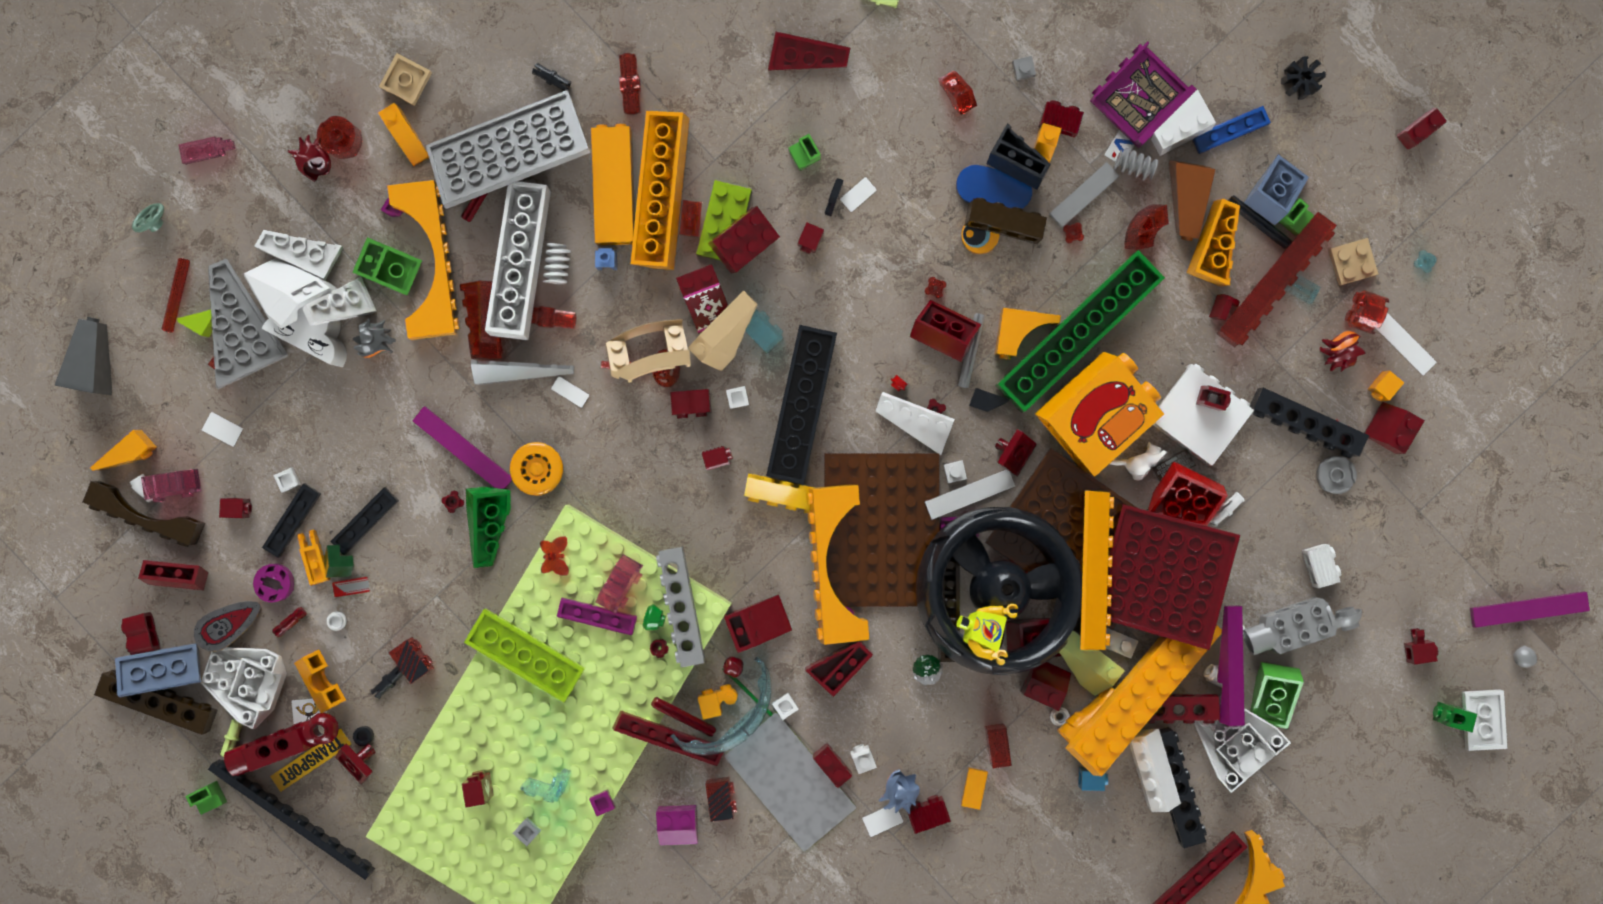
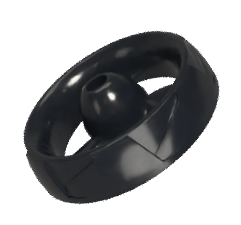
M988 507L973 510L945 525L926 548L920 561L916 579V600L919 615L935 645L959 665L976 672L991 675H1009L1026 672L1046 663L1066 646L1067 638L1072 633L1082 611L1083 572L1079 561L1075 558L1071 548L1059 531L1040 516L1011 507ZM993 530L1018 534L1036 545L1047 558L1049 564L1042 565L1025 573L1020 566L1013 562H991L985 547L976 535ZM952 557L963 569L973 575L969 593L976 610L988 606H1004V608H1007L1010 604H1016L1018 609H1011L1009 612L1017 613L1018 616L1026 609L1030 599L1051 600L1056 598L1051 618L1042 632L1029 643L1016 649L1007 650L1008 657L1000 656V659L1005 660L1004 665L997 664L996 659L988 660L977 657L968 644L964 642L963 635L957 630L948 615L944 603L943 582L947 566ZM1007 614L1004 615L1007 619H1012ZM1004 628V632H1003V636H1002V641H1001L1000 649H1001V647H1002L1003 640H1004L1005 628Z

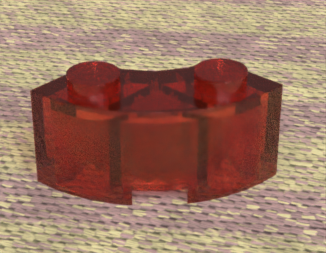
M1152 204L1135 215L1127 228L1125 249L1140 250L1154 247V238L1157 232L1163 226L1169 224L1167 205Z

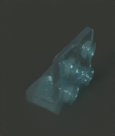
M564 768L560 773H557L551 784L528 778L521 785L520 790L524 791V794L535 797L538 795L547 802H558L565 793L571 770Z

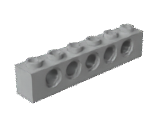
M681 546L661 550L658 552L659 555L656 556L658 567L662 568L663 574L660 575L661 585L665 586L666 594H664L665 605H669L670 613H667L669 625L673 624L674 632H671L673 644L677 645L678 651L675 652L676 662L680 663L681 668L702 664L706 660L684 548ZM670 563L677 565V573L672 574L668 571ZM672 583H679L682 587L681 592L675 593L671 588ZM676 602L684 603L685 611H677L675 608ZM686 621L689 624V629L682 631L679 628V622ZM683 641H691L693 648L691 650L684 649Z

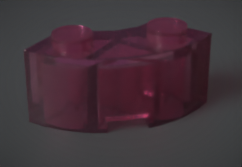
M198 469L141 477L144 500L153 499V503L166 501L165 497L181 495L182 498L194 497V493L201 492Z
M623 554L613 568L595 602L615 614L620 607L623 609L629 600L626 597L634 583L638 584L643 575L640 573L643 565Z

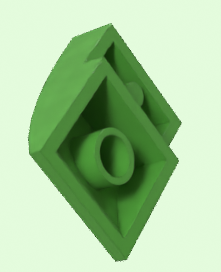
M367 237L352 273L408 296L422 260Z

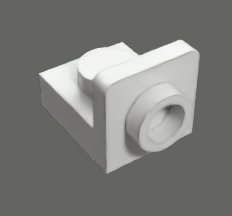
M864 744L855 746L853 751H850L858 774L877 768L869 745L864 746Z

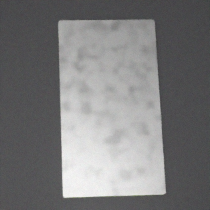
M777 712L765 720L755 732L752 731L749 737L746 736L740 741L737 747L724 755L726 760L803 851L810 848L856 809V806L840 787L837 788L814 761L811 752Z

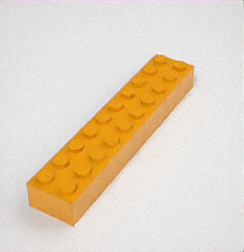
M1217 625L1211 646L1222 634V629ZM1160 636L1065 748L1093 776H1103L1207 652V649Z

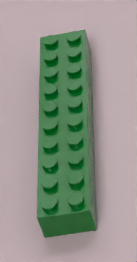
M1137 250L995 386L1021 413L1025 412L1165 277Z

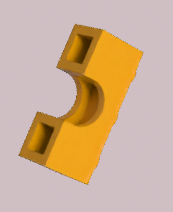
M319 649L294 663L320 713L346 701L338 684L333 685L326 678L325 668L328 665Z

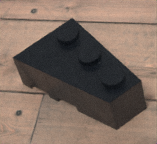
M1007 123L990 152L986 164L1038 190L1051 164L1036 149L1029 147L1024 142L1025 139L1021 135L1018 136Z

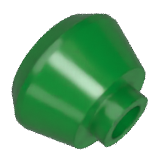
M654 604L648 606L643 621L644 629L647 631L658 630L660 626L663 627L666 619L663 611Z

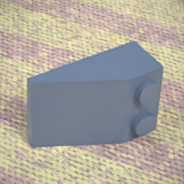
M1278 154L1253 187L1244 203L1276 225L1289 213L1309 177Z

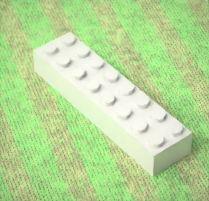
M517 181L509 184L507 187L485 331L490 336L522 340L529 339L551 195L547 185Z

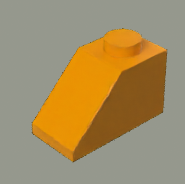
M1043 123L1039 128L1034 149L1050 163L1062 128Z

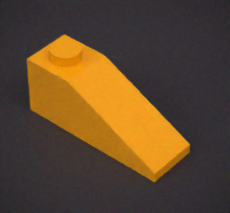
M393 103L378 112L413 166L429 158L428 152L404 112L397 104Z
M132 430L92 465L90 469L92 471H102L146 460L157 447L142 430Z

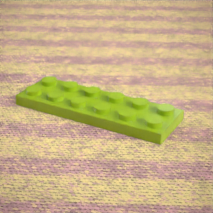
M486 608L483 609L464 641L465 644L562 702L567 700L585 670V667Z

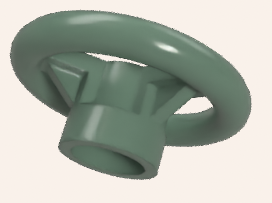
M154 203L143 209L132 223L133 231L137 233L148 229L151 232L157 231L163 225V221L160 218L164 213V206L161 203Z

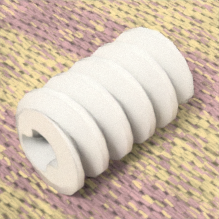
M547 243V247L551 248V250H547L546 254L551 257L545 258V262L550 265L544 266V269L549 272L543 274V277L548 279L543 282L565 284L567 281L562 279V277L568 276V273L564 272L563 269L569 268V266L564 264V261L570 260L565 254L571 253V251L566 249V245Z

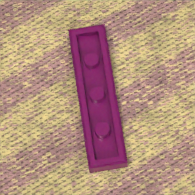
M563 597L561 598L557 613L559 618L631 636L633 635L637 620L635 615Z

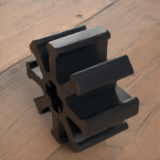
M1303 56L1297 62L1293 61L1284 69V72L1287 71L1288 74L1281 78V85L1285 83L1293 84L1285 92L1289 97L1297 92V88L1299 90L1298 100H1303L1322 88V85L1318 83L1326 77V72H1313L1314 69L1321 65L1320 61L1315 60L1308 68L1307 59L1309 57Z

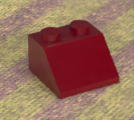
M1382 402L1364 433L1369 435V439L1391 452L1406 454L1425 420L1405 409Z
M1046 662L1029 671L1020 692L1028 698L1059 711L1067 695L1071 672Z

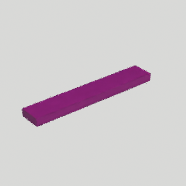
M426 406L412 420L494 488L506 489L512 482L509 473Z
M1585 591L1470 608L1472 627L1475 628L1590 611L1588 594Z

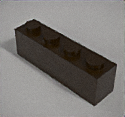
M973 198L968 204L964 226L1038 244L1043 239L1047 217L1041 216L1038 212L1029 213L1019 207L1010 208L1006 207L1003 203L986 202L987 200L984 198Z

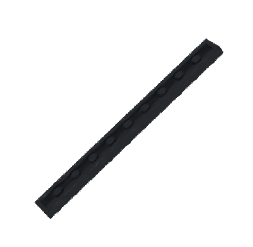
M219 759L208 768L214 775L364 880L375 870L370 861L361 859L354 850L341 845L337 838L330 837L325 833L324 829L311 824L307 817L294 812L290 805L281 803L277 796L264 791L260 784L251 782L244 773L235 777L228 772L224 760Z

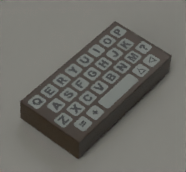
M1187 449L1152 467L1159 481L1162 480L1173 461L1188 469L1196 466Z

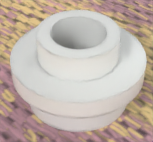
M1063 707L1059 711L1053 709L1050 713V719L1056 726H1062L1066 719L1070 717L1069 712ZM1058 713L1063 714V717L1061 719L1056 718V715Z

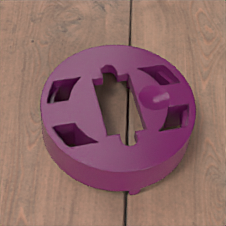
M265 565L254 576V591L265 602L283 601L294 591V577L291 571L284 565ZM268 576L281 582L280 585L283 586V589L275 590L264 585L262 578Z

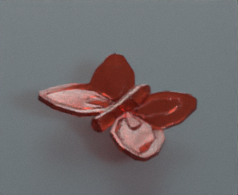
M566 536L558 537L552 543L549 541L540 542L541 550L545 553L543 558L546 559L542 563L541 573H549L553 570L555 574L561 576L569 574L565 561L559 559L564 558V554L559 553L564 551L568 544Z

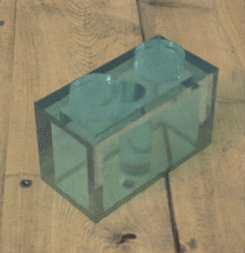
M756 309L745 332L768 354L784 339L781 335L783 331L776 324L772 326L769 323L770 317L763 310L759 312Z

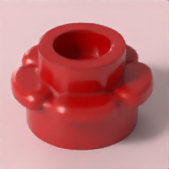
M898 375L890 379L892 381L891 386L900 392L901 389L906 390L905 387L908 384Z

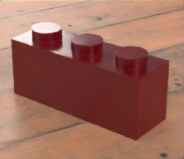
M143 560L138 579L147 585L204 591L209 572L197 565Z

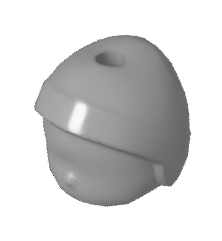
M1522 646L1514 652V661L1520 667L1528 668L1537 663V655L1529 647Z

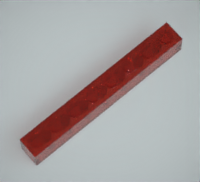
M1317 212L1216 334L1234 348L1238 344L1242 346L1249 338L1248 332L1251 329L1255 331L1261 324L1259 319L1262 315L1267 316L1274 308L1272 303L1275 300L1280 301L1286 294L1284 291L1286 286H1292L1299 278L1296 274L1300 270L1304 272L1311 262L1308 260L1311 256L1316 257L1323 249L1320 245L1324 241L1328 242L1334 236L1335 232L1333 230L1337 225L1320 212Z

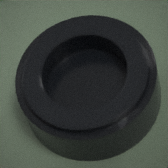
M361 726L353 733V740L359 746H366L374 738L373 730L368 726Z

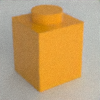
M1390 370L1382 371L1368 390L1372 392L1371 395L1376 400L1389 401L1402 387L1404 382Z

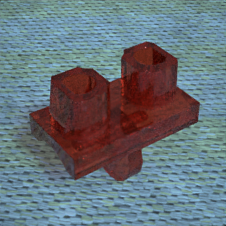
M683 200L679 235L699 237L702 202Z

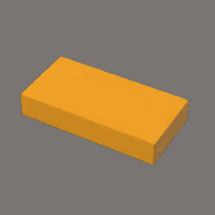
M968 767L961 806L980 810L988 771Z

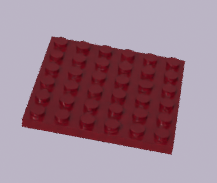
M1123 504L1113 539V548H1111L1109 554L1113 556L1112 567H1108V575H1112V587H1108V595H1111V606H1107V614H1111V622L1210 650L1241 535Z

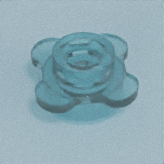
M1422 250L1419 252L1418 259L1414 261V266L1423 269L1425 273H1429L1432 271L1431 267L1437 262V258L1435 255L1427 253L1426 250Z

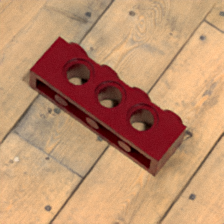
M1171 694L1162 704L1164 706L1163 712L1155 713L1147 724H1153L1155 720H1163V723L1173 724L1175 720H1183V723L1193 724L1195 721L1213 724L1215 721H1220L1219 696L1217 694ZM1176 705L1184 706L1183 711L1179 714L1173 712ZM1196 705L1204 707L1201 713L1193 712Z

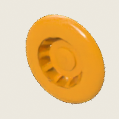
M532 442L520 447L510 462V476L513 483L519 490L529 495L539 496L551 492L559 484L563 475V463L560 455L554 448L541 442Z

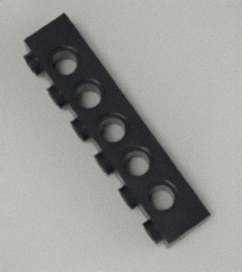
M1264 387L1257 388L1250 404V408L1254 410V416L1262 419L1264 417L1271 419L1270 423L1280 427L1284 425L1288 427V431L1299 435V433L1306 435L1305 438L1315 443L1317 441L1324 443L1323 447L1333 451L1337 449L1341 451L1340 454L1347 458L1360 457L1369 435ZM1271 403H1273L1276 407L1274 413L1270 412L1269 406ZM1289 411H1291L1293 414V419L1291 421L1287 419V413ZM1306 419L1311 423L1309 429L1304 425ZM1324 427H1326L1328 430V435L1326 437H1324L1322 434V429ZM1342 435L1346 439L1343 445L1340 443V437Z
M1169 727L1159 729L1164 747L1171 746L1170 752L1167 753V758L1170 766L1176 764V770L1172 772L1175 785L1182 783L1181 789L1177 791L1180 802L1187 801L1186 808L1180 809L1179 804L1170 810L1178 842L1183 848L1205 843L1207 832L1204 824L1200 823L1199 817H1201V812L1198 805H1195L1194 798H1196L1194 789L1189 786L1188 780H1190V775L1187 768L1184 769L1182 761H1185L1182 750L1178 749V735L1176 731L1173 732ZM1188 820H1192V825L1186 828V822Z

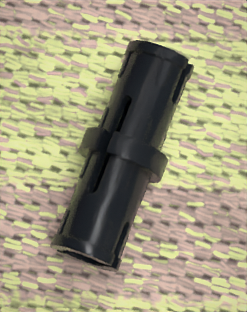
M539 63L535 64V67L540 71L533 68L532 74L544 79L549 85L553 84L563 91L569 90L565 85L570 87V80L561 77L555 70L551 71Z
M397 665L388 675L385 674L382 677V681L371 689V693H377L375 697L380 699L389 688H393L396 685V682L404 675L406 668L402 672L400 670L402 665H400V668Z

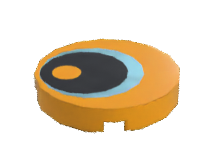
M963 226L961 232L963 245L967 250L975 254H986L993 250L1000 236L999 234L968 226Z

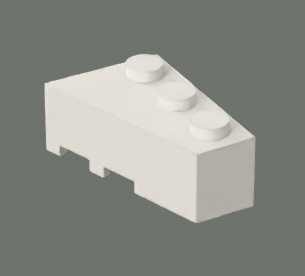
M1198 90L1154 132L1151 141L1159 156L1212 130L1216 124Z

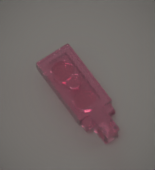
M215 136L178 145L182 164L185 165L226 155L225 151L236 149L235 142L231 139L223 140V138Z

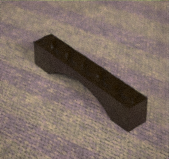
M91 481L82 503L89 505L88 508L92 510H102L107 512L106 515L109 517L125 519L124 523L133 526L137 524L142 526L141 529L146 532H157L160 534L159 537L167 540L172 538L177 540V544L184 547L198 543L205 525L204 522L189 516L177 517L171 520L146 516L129 505L117 487L102 481Z

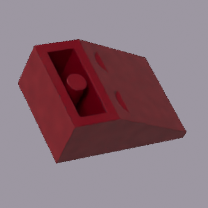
M779 594L724 616L737 653L792 631Z

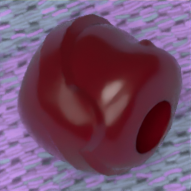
M731 656L725 660L723 672L733 678L739 677L743 672L744 663L741 659Z

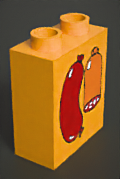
M1106 352L1101 353L1035 413L1078 467L1094 477L1164 415L1156 404L1161 399V395L1149 382L1145 381L1143 384H1140L1133 374L1139 369L1135 362L1125 353H1121L1119 356Z

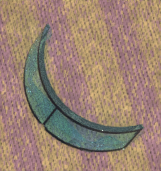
M758 657L754 659L762 670V675L758 679V688L761 691L758 703L718 741L704 744L699 740H693L690 743L680 741L674 734L671 735V738L683 751L698 755L723 753L742 744L757 730L767 713L771 699V677L768 668Z

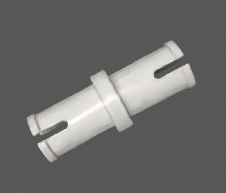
M1235 492L1232 497L1221 505L1210 522L1217 527L1227 516L1233 514V511L1245 501L1238 492Z

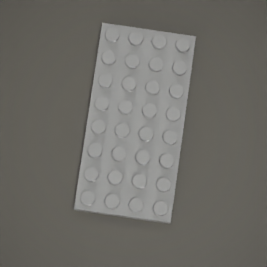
M568 90L426 145L445 209L591 153Z

